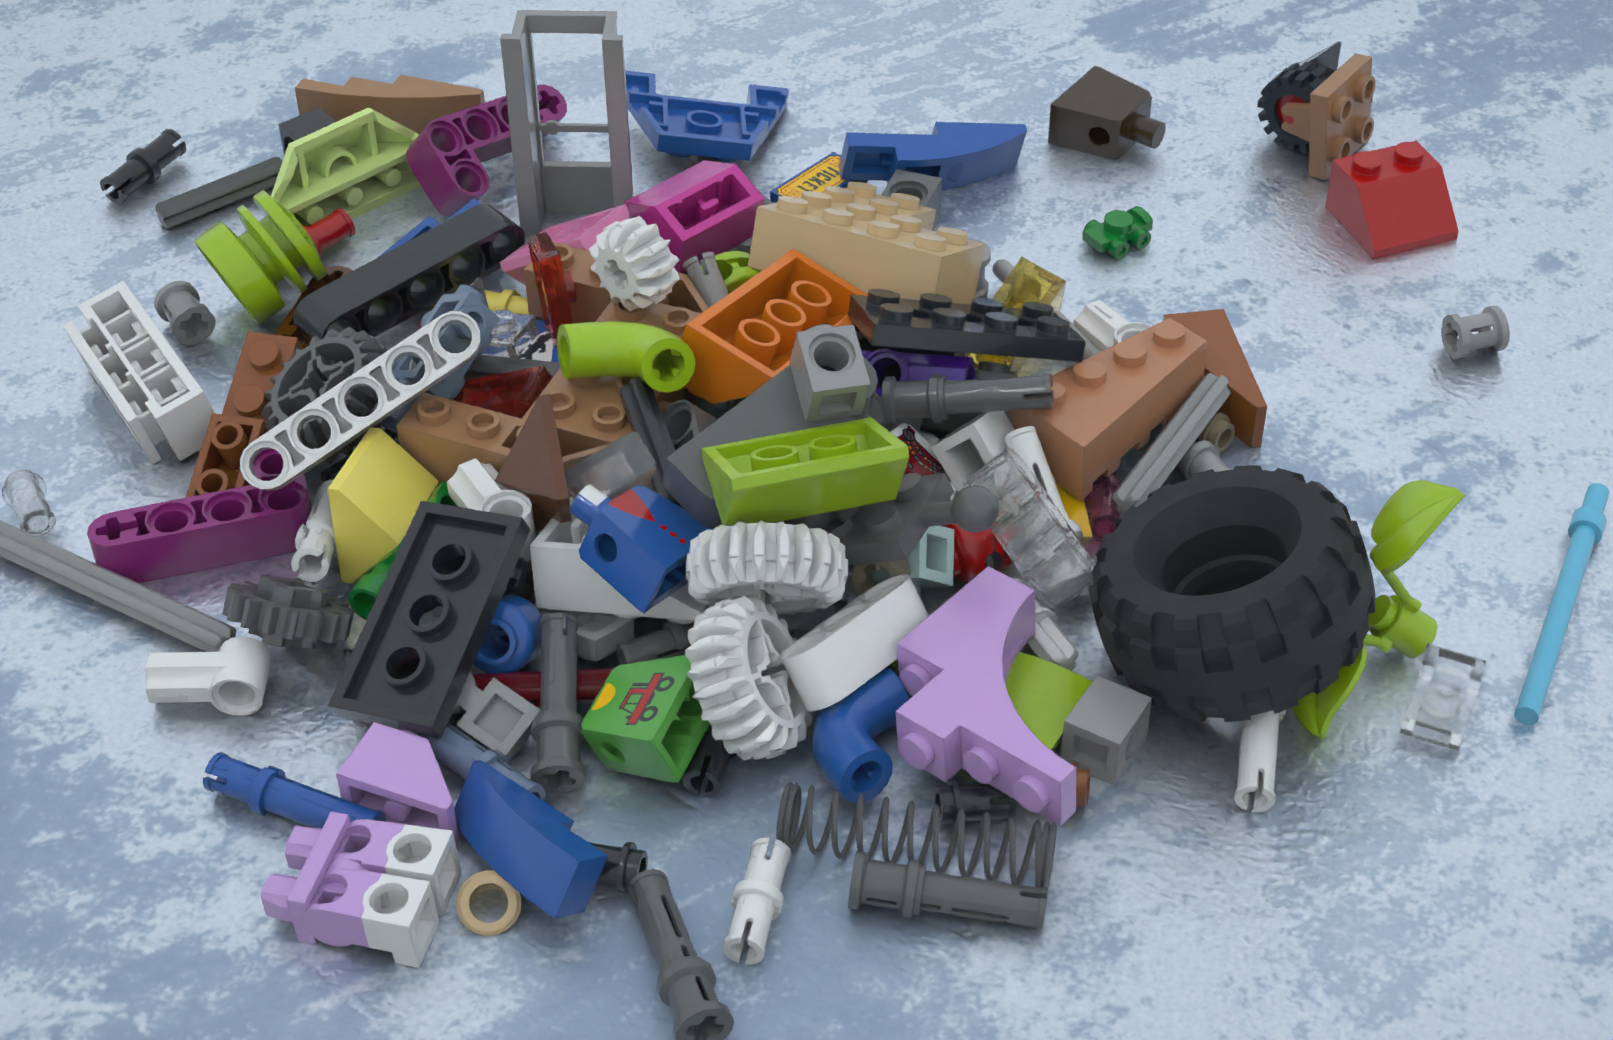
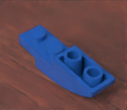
M935 122L932 135L846 132L839 162L841 180L887 181L888 184L896 169L942 178V191L967 186L998 175L1017 164L1027 133L1026 124Z

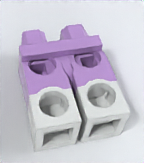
M330 812L323 828L294 826L286 842L285 857L289 868L298 869L301 872L298 877L276 873L270 874L261 890V901L266 916L293 923L298 942L317 945L319 940L325 944L337 947L353 944L392 952L395 964L420 968L440 923L438 916H443L462 873L453 831L368 819H358L350 822L348 814Z

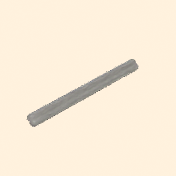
M0 520V556L205 652H219L223 642L236 637L237 630L229 624Z

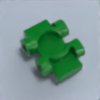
M1139 206L1128 209L1127 212L1113 210L1105 215L1104 222L1102 223L1095 219L1089 221L1084 227L1082 239L1100 253L1108 251L1114 258L1122 259L1129 251V244L1126 241L1130 240V243L1138 249H1144L1149 244L1151 234L1148 231L1152 230L1153 219L1145 209Z

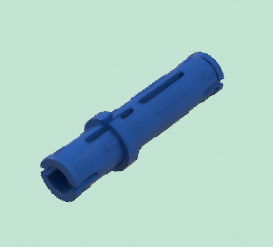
M218 752L210 759L205 768V773L217 776L216 779L210 777L203 778V786L206 790L218 792L247 803L253 813L261 816L274 813L311 828H323L330 812L348 814L350 822L358 819L386 822V816L383 811L367 808L286 778L285 772L274 766L261 769L231 758L225 753Z

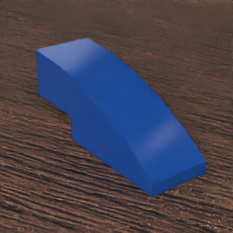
M473 761L454 807L456 823L463 836L498 875L554 919L585 912L608 855L570 831L574 820L484 761Z

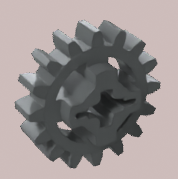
M262 575L259 584L243 581V585L231 583V586L227 588L222 615L227 616L228 621L241 623L240 627L249 628L248 633L262 638L263 643L277 647L292 646L312 650L317 648L319 640L328 643H336V640L347 641L355 610L349 608L347 603L335 602L334 597L328 596L329 591L315 586V582H307L300 578L291 579Z

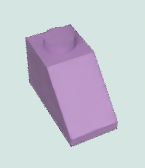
M374 722L336 773L341 798L373 810L383 811L386 816V822L452 830L457 846L459 836L453 800L429 740L409 730H398Z

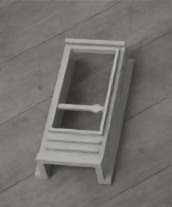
M517 10L512 34H501L500 42L520 227L524 230L526 238H533L542 231L545 213L594 214L624 205L626 200L634 197L623 35H618L617 11ZM532 33L603 34L602 53L608 124L558 123L555 120L540 123ZM541 132H547L550 135H555L558 132L608 133L611 162L544 161Z

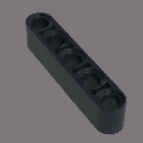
M483 203L476 205L308 294L299 302L295 309L294 324L310 340L313 336L324 339L327 332L331 329L341 333L342 330L348 327L356 332L364 330L369 336L376 337L433 306L442 295L455 293L460 285L469 286L500 269V262L525 244L526 235L520 226L491 205Z

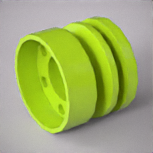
M264 190L253 197L254 202L264 216L263 219L258 221L244 205L237 208L239 219L246 230L240 236H237L227 225L219 221L193 240L214 271L258 325H261L285 307L286 304L283 296L276 286L280 281L284 279L301 294L308 290L303 279L296 271L299 267L303 266L317 282L328 275L320 260L317 246L300 222L287 208L274 201Z

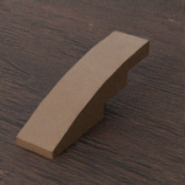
M400 75L393 84L351 77L344 86L302 79L295 87L299 115L319 108L337 122L369 107L418 134L423 131L429 122L436 118L485 103L483 89Z

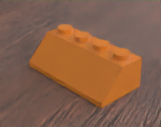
M795 249L790 250L686 324L681 339L693 351L696 364L693 376L684 387L691 394L703 398L711 404L748 397L790 365L797 332L806 331L811 327L824 324L833 327L853 325L854 322L848 316L851 294L868 296V294Z

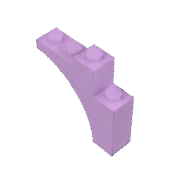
M988 566L897 643L899 679L906 692L912 696L895 711L898 755L902 756L912 767L919 770L924 769L944 782L952 778L960 769H964L978 782L995 787L1017 800L1026 810L1039 813L1061 826L1076 812V767L1056 755L1031 732L1015 710L1006 688L1010 669L1018 653L1027 641L1036 634L1035 590Z

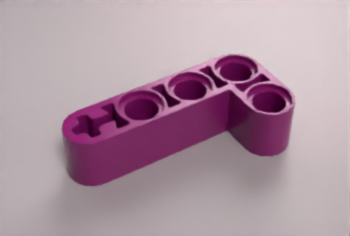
M545 84L537 85L540 123H546L549 120H555L559 123L567 112V103L564 97L552 86ZM506 96L432 120L408 147L406 160L432 205L443 216L450 218L473 198L479 201L490 186L488 174L481 163L512 152ZM541 132L542 140L548 135L547 132Z
M274 449L261 451L253 462L256 476L263 481H271L277 478L283 470L281 454ZM305 473L278 490L266 491L248 485L101 515L93 520L87 531L95 563L140 584L296 552L295 538L298 529L302 524L306 526L312 509Z

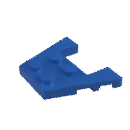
M625 70L629 112L657 151L666 152L668 155L677 158L697 155L713 157L723 163H733L737 160L750 161L787 107L789 88L749 84L747 104L659 95L656 93V75L654 73Z

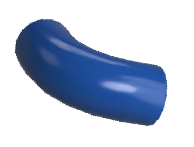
M889 667L884 668L844 699L822 709L814 721L813 757L827 782L835 790L838 789L840 795L850 803H857L860 793L865 795L864 802L870 801L882 792L892 775L893 763L890 756L873 739L884 731L896 726L895 711L906 703L909 697L899 677Z

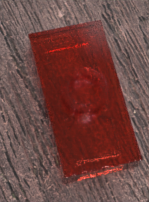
M544 232L529 236L528 246L544 327L557 348V334L560 325L573 323L569 303L576 302L577 295L569 271L563 272L560 253L548 233Z
M536 366L465 380L463 388L452 400L522 419L552 380V377L545 366Z

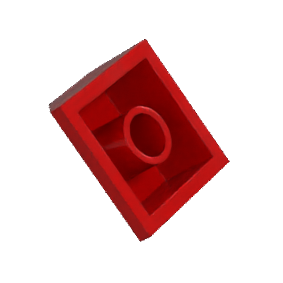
M1417 140L1401 142L1395 146L1373 151H1362L1355 155L1333 159L1325 207L1372 259L1457 239L1459 230L1442 165Z

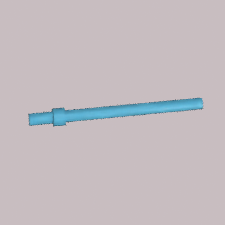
M1600 483L1589 485L1582 507L1574 511L1568 528V535L1571 538L1514 712L1516 720L1525 725H1533L1538 722L1593 545L1601 541L1607 519L1604 515V510L1610 491L1605 485Z

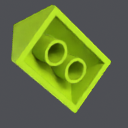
M871 417L701 448L703 462L721 523L726 526H733L739 521L743 523H758L762 520L765 523H775L895 500L909 460L908 446Z

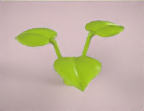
M1425 480L1411 481L1400 487L1388 499L1377 515L1371 529V538L1377 545L1371 550L1370 558L1396 595H1380L1375 598V612L1369 614V630L1372 635L1367 634L1364 638V646L1354 663L1348 667L1342 666L1338 670L1339 679L1319 694L1315 692L1308 694L1298 700L1299 705L1293 707L1294 713L1301 724L1318 738L1326 740L1328 728L1334 715L1356 686L1367 662L1368 652L1366 645L1376 647L1384 653H1388L1391 648H1394L1408 658H1416L1422 655L1434 641L1437 633L1436 620L1420 610L1422 603L1409 594L1394 571L1404 565L1417 552L1455 506L1466 497L1458 489Z

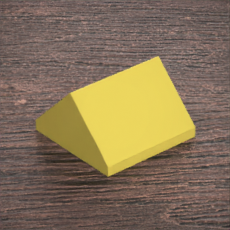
M369 428L327 488L341 582L352 584L401 543L420 502L428 500L439 482L381 428Z

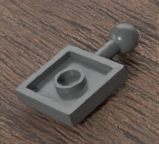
M909 473L903 476L895 500L864 505L849 520L841 522L837 518L824 531L840 538V543L845 545V558L848 559V566L902 560L908 558L930 526L956 523L963 530L972 533H979L989 529L998 518L999 503L992 491L979 485L967 486L960 490L953 500H949L954 490L946 473L921 476L919 473Z

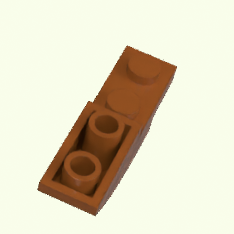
M247 332L222 414L212 413L185 498L251 485L244 479L240 470V458L244 449L251 442L268 432L265 429L267 421L261 415L263 408L268 404L264 394L274 387L269 379L281 373L283 370L281 362H289L296 355V348L303 350L297 337Z

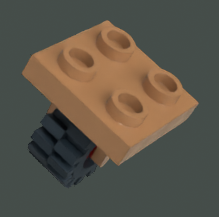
M1355 53L1328 78L1324 76L1327 69L1321 65L1312 71V62H1304L1301 66L1298 62L1294 63L1271 80L1260 93L1263 96L1258 99L1257 107L1263 108V110L1258 114L1260 122L1268 121L1269 123L1263 128L1267 135L1274 131L1278 135L1274 142L1279 146L1285 141L1288 142L1286 149L1288 151L1294 152L1300 147L1301 153L1309 152L1310 177L1322 180L1328 179L1331 175L1333 159L1353 155L1363 144H1367L1372 136L1374 120L1370 117V107L1376 81L1375 77L1372 76V57Z

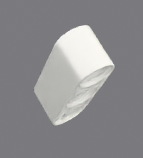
M902 574L876 584L782 651L780 658L806 710L813 712L839 702L898 659L897 643L929 617L910 576Z

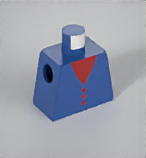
M589 484L579 492L570 507V513L589 526L579 548L580 558L643 614L688 583V580H686V561L690 550V540L698 537L699 533L705 530H714L696 521L682 507L649 488L639 485L612 500Z

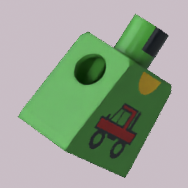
M685 655L619 665L610 672L596 699L577 700V713L583 719L581 733L603 766L611 771L679 783L710 724L709 721L701 719V705L697 699L692 698L695 694L693 681L687 676V672L691 670V663Z

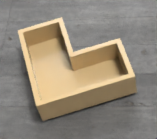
M848 182L847 188L828 186L825 187L824 193L804 191L800 198L780 196L777 203L758 206L748 266L762 271L787 252L795 249L868 294L870 289H885L899 293L900 299L920 300L921 294L933 293L950 297L952 303L971 304L976 294L985 244L967 240L968 233L960 229L939 227L937 231H933L936 209L920 206V198L916 196L892 193L891 197L876 194L877 187L861 182Z

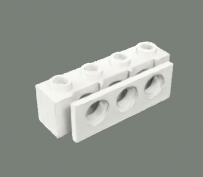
M121 281L78 305L89 326L79 331L72 320L62 326L87 369L152 465L161 460L155 445L166 440L179 461L201 450L212 413L215 414L204 391L126 283Z

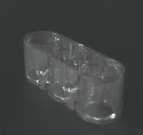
M1006 447L963 482L964 488L971 485H979L988 488L996 496L999 503V515L990 529L1029 587L1035 590V595L1048 609L1057 612L1094 583L1092 570L1095 561L1034 473L1014 450Z

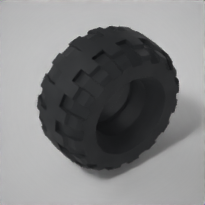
M1247 465L1235 466L1233 470L1214 472L1213 469L1191 474L1190 479L1172 486L1168 483L1149 493L1148 499L1139 506L1135 507L1132 505L1114 523L1115 532L1108 533L1096 553L1097 561L1092 570L1095 586L1089 588L1095 622L1109 660L1117 676H1125L1129 688L1151 697V705L1159 710L1175 709L1180 718L1203 722L1206 721L1207 717L1224 718L1225 722L1251 720L1252 715L1274 711V714L1299 705V699L1312 692L1319 694L1339 679L1338 670L1342 666L1348 667L1354 663L1364 646L1363 640L1369 632V614L1375 612L1376 594L1373 575L1357 521L1351 520L1347 506L1335 498L1333 493L1321 483L1313 480L1306 483L1303 474L1281 468L1269 471L1262 470L1261 466Z

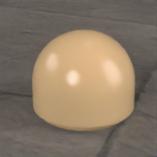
M481 871L470 876L460 887L456 899L457 913L462 923L472 932L484 936L497 935L509 929L518 919L522 908V896L496 871ZM499 890L505 893L508 898V908L503 917L491 923L483 922L476 918L471 908L473 899L483 891Z

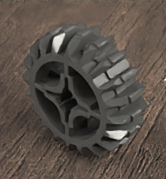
M350 327L342 330L341 333L331 329L327 332L324 339L313 336L309 346L303 350L296 348V355L289 362H281L283 366L281 373L269 379L274 387L264 394L268 403L261 412V415L267 421L265 429L267 431L271 430L388 350L375 337L369 336L364 330L356 332ZM367 386L357 387L348 395L347 408L355 416H368L378 401V395L372 388ZM322 418L307 420L300 430L302 443L310 449L323 447L331 436L330 425ZM378 423L373 428L382 429V426ZM366 432L324 461L331 464L339 453L349 457L353 447L360 443Z

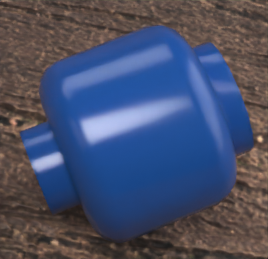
M507 594L502 596L473 663L476 668L486 674L518 672L538 657L541 652L540 621L543 617L534 604L520 596Z

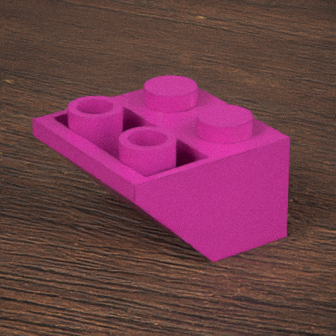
M704 160L626 200L624 204H626L632 218L640 216L647 225L657 224L659 235L663 240H670L668 248L679 259L674 268L678 273L684 274L687 271L684 269L683 263L697 255L700 263L702 253L714 252L716 256L753 236L757 207L764 205L765 198L736 164Z

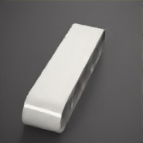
M449 311L440 315L251 442L244 449L240 458V470L244 479L252 486L266 491L278 490L287 486L364 434L370 427H374L470 362L479 350L480 330L476 321L468 314L460 311ZM452 324L464 326L472 336L470 346L460 353L446 351L439 342V336L445 327ZM406 355L418 357L425 365L423 378L413 385L399 383L393 376L395 362ZM361 386L372 388L378 395L376 410L365 417L355 416L347 408L349 393ZM312 418L326 420L331 428L329 441L318 449L306 447L300 438L302 425ZM266 449L278 451L283 459L281 474L271 481L261 480L256 476L253 469L255 457Z

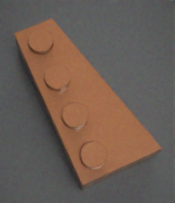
M1168 318L1082 362H1078L1052 375L1053 387H1051V390H1054V409L1009 411V421L1015 430L1026 426L1035 427L1055 483L1082 501L1092 492L1093 482L1098 477L1103 475L1108 478L1120 467V458L1131 448L1136 450L1142 448L1150 440V431L1157 425L1166 426L1204 377L1207 340L1190 331L1182 324Z

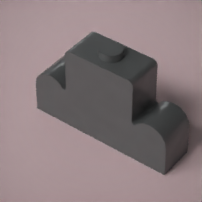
M863 357L871 385L862 415L805 422L789 365L666 458L662 487L696 521L705 527L714 529L722 525L703 462L701 448L867 418L878 382L875 369ZM820 366L827 371H836L828 366ZM862 506L785 520L783 522L790 525L805 524L809 529L821 528L824 530L837 518L841 522L849 520Z

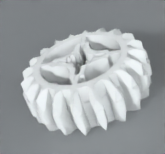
M762 520L758 523H743L739 521L733 526L719 525L714 530H705L699 533L698 537L690 540V550L686 561L688 593L702 605L713 607L715 603L731 597L737 599L743 596L748 598L758 596L765 605L771 604L777 614L792 616L798 612L812 613L817 608L826 609L841 600L845 592L846 579L848 578V559L845 558V545L840 543V538L833 534H828L821 528L809 529L805 524L790 525L784 524L783 521L778 523H765Z
M743 596L737 599L731 597L715 603V606L707 608L704 613L695 616L694 627L688 630V640L691 646L685 650V656L691 663V670L687 672V676L693 681L695 694L692 698L699 701L702 708L701 719L710 722L714 739L723 740L724 748L729 754L736 753L743 761L749 759L759 760L765 757L771 759L785 754L786 750L797 747L798 742L806 739V727L811 725L812 716L806 710L780 658L782 651L798 640L792 638L788 633V624L785 619H778L774 607L771 604L765 605L758 596L753 598Z

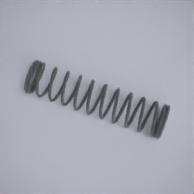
M791 781L785 786L778 812L777 840L785 843L792 851L798 846L806 828L808 848L815 856L822 851L831 831L833 852L840 860L848 853L856 833L857 851L864 852L863 810L865 795L863 793L858 795L850 832L845 846L840 853L837 838L840 791L836 789L833 792L827 823L820 843L815 849L812 836L815 787L813 785L809 787L804 814L797 832L801 809V787L798 783L793 785ZM886 796L882 802L879 820L867 857L868 859L872 858L882 832V855L884 862H897L906 835L909 862L910 859H914L913 829L915 803L912 800L908 802L898 844L890 860L888 853L890 799ZM938 804L933 806L926 837L918 858L920 864H923L932 838L934 869L936 872L944 873L951 861L958 838L959 871L961 876L969 877L976 865L984 838L983 861L985 878L994 881L1000 872L1009 842L1011 883L1020 885L1025 876L1035 843V887L1049 888L1057 835V825L1055 822L1050 824L1047 821L1044 823L1043 830L1039 820L1034 822L1020 872L1016 878V819L1014 816L1008 819L998 858L991 874V817L988 812L983 815L973 854L965 871V811L961 808L957 813L949 847L940 868V807Z

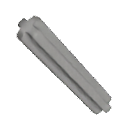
M1208 373L1202 378L1112 495L1116 503L1114 509L1117 513L1122 515L1132 505L1135 507L1139 506L1148 499L1149 493L1161 487L1231 394L1227 387L1229 380L1224 375L1217 377L1212 373Z

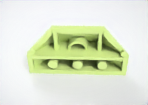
M369 107L289 143L271 198L287 208L301 225L307 227L333 213L337 208L343 209L352 220L421 187L406 160V151L419 134Z

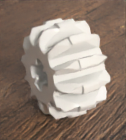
M640 216L633 219L628 218L621 222L616 221L605 227L603 232L596 236V243L589 248L590 254L595 260L590 268L599 275L601 280L599 288L605 287L610 292L612 303L622 302L629 312L637 308L644 309L649 305L653 307L666 299V295L672 292L673 285L680 279L678 272L674 268L679 259L668 248L670 240H663L659 235V228L656 223L647 225Z

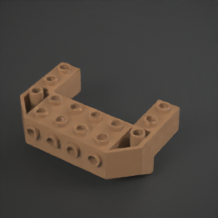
M547 241L524 269L528 313L530 316L569 323L606 321L641 323L660 327L681 339L686 324L708 309V306L688 275L678 273L680 279L673 285L672 292L666 295V299L653 307L649 305L644 309L637 308L629 312L622 302L612 303L610 292L605 287L599 288L601 283L599 275L590 268L595 262L590 251L571 247L564 243ZM560 368L540 394H551L569 497H576L585 486L591 484L610 499H615L638 485L642 472L646 467L619 395L621 386L629 384L631 378L605 376L565 379ZM686 387L670 393L658 392L653 389L662 414L670 404L677 400H687L695 405L700 397L691 394ZM423 393L396 425L399 445L439 481L438 483L444 481L447 483L456 473L458 465L475 458L483 464L490 463L499 473L535 402L521 419ZM532 505L534 526L539 531L544 529L552 517Z

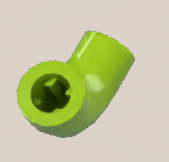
M606 321L561 324L558 329V359L565 379L605 376L640 377L647 385L658 392L670 393L684 387L694 374L696 362L694 353L688 344L676 335L657 326L632 322Z

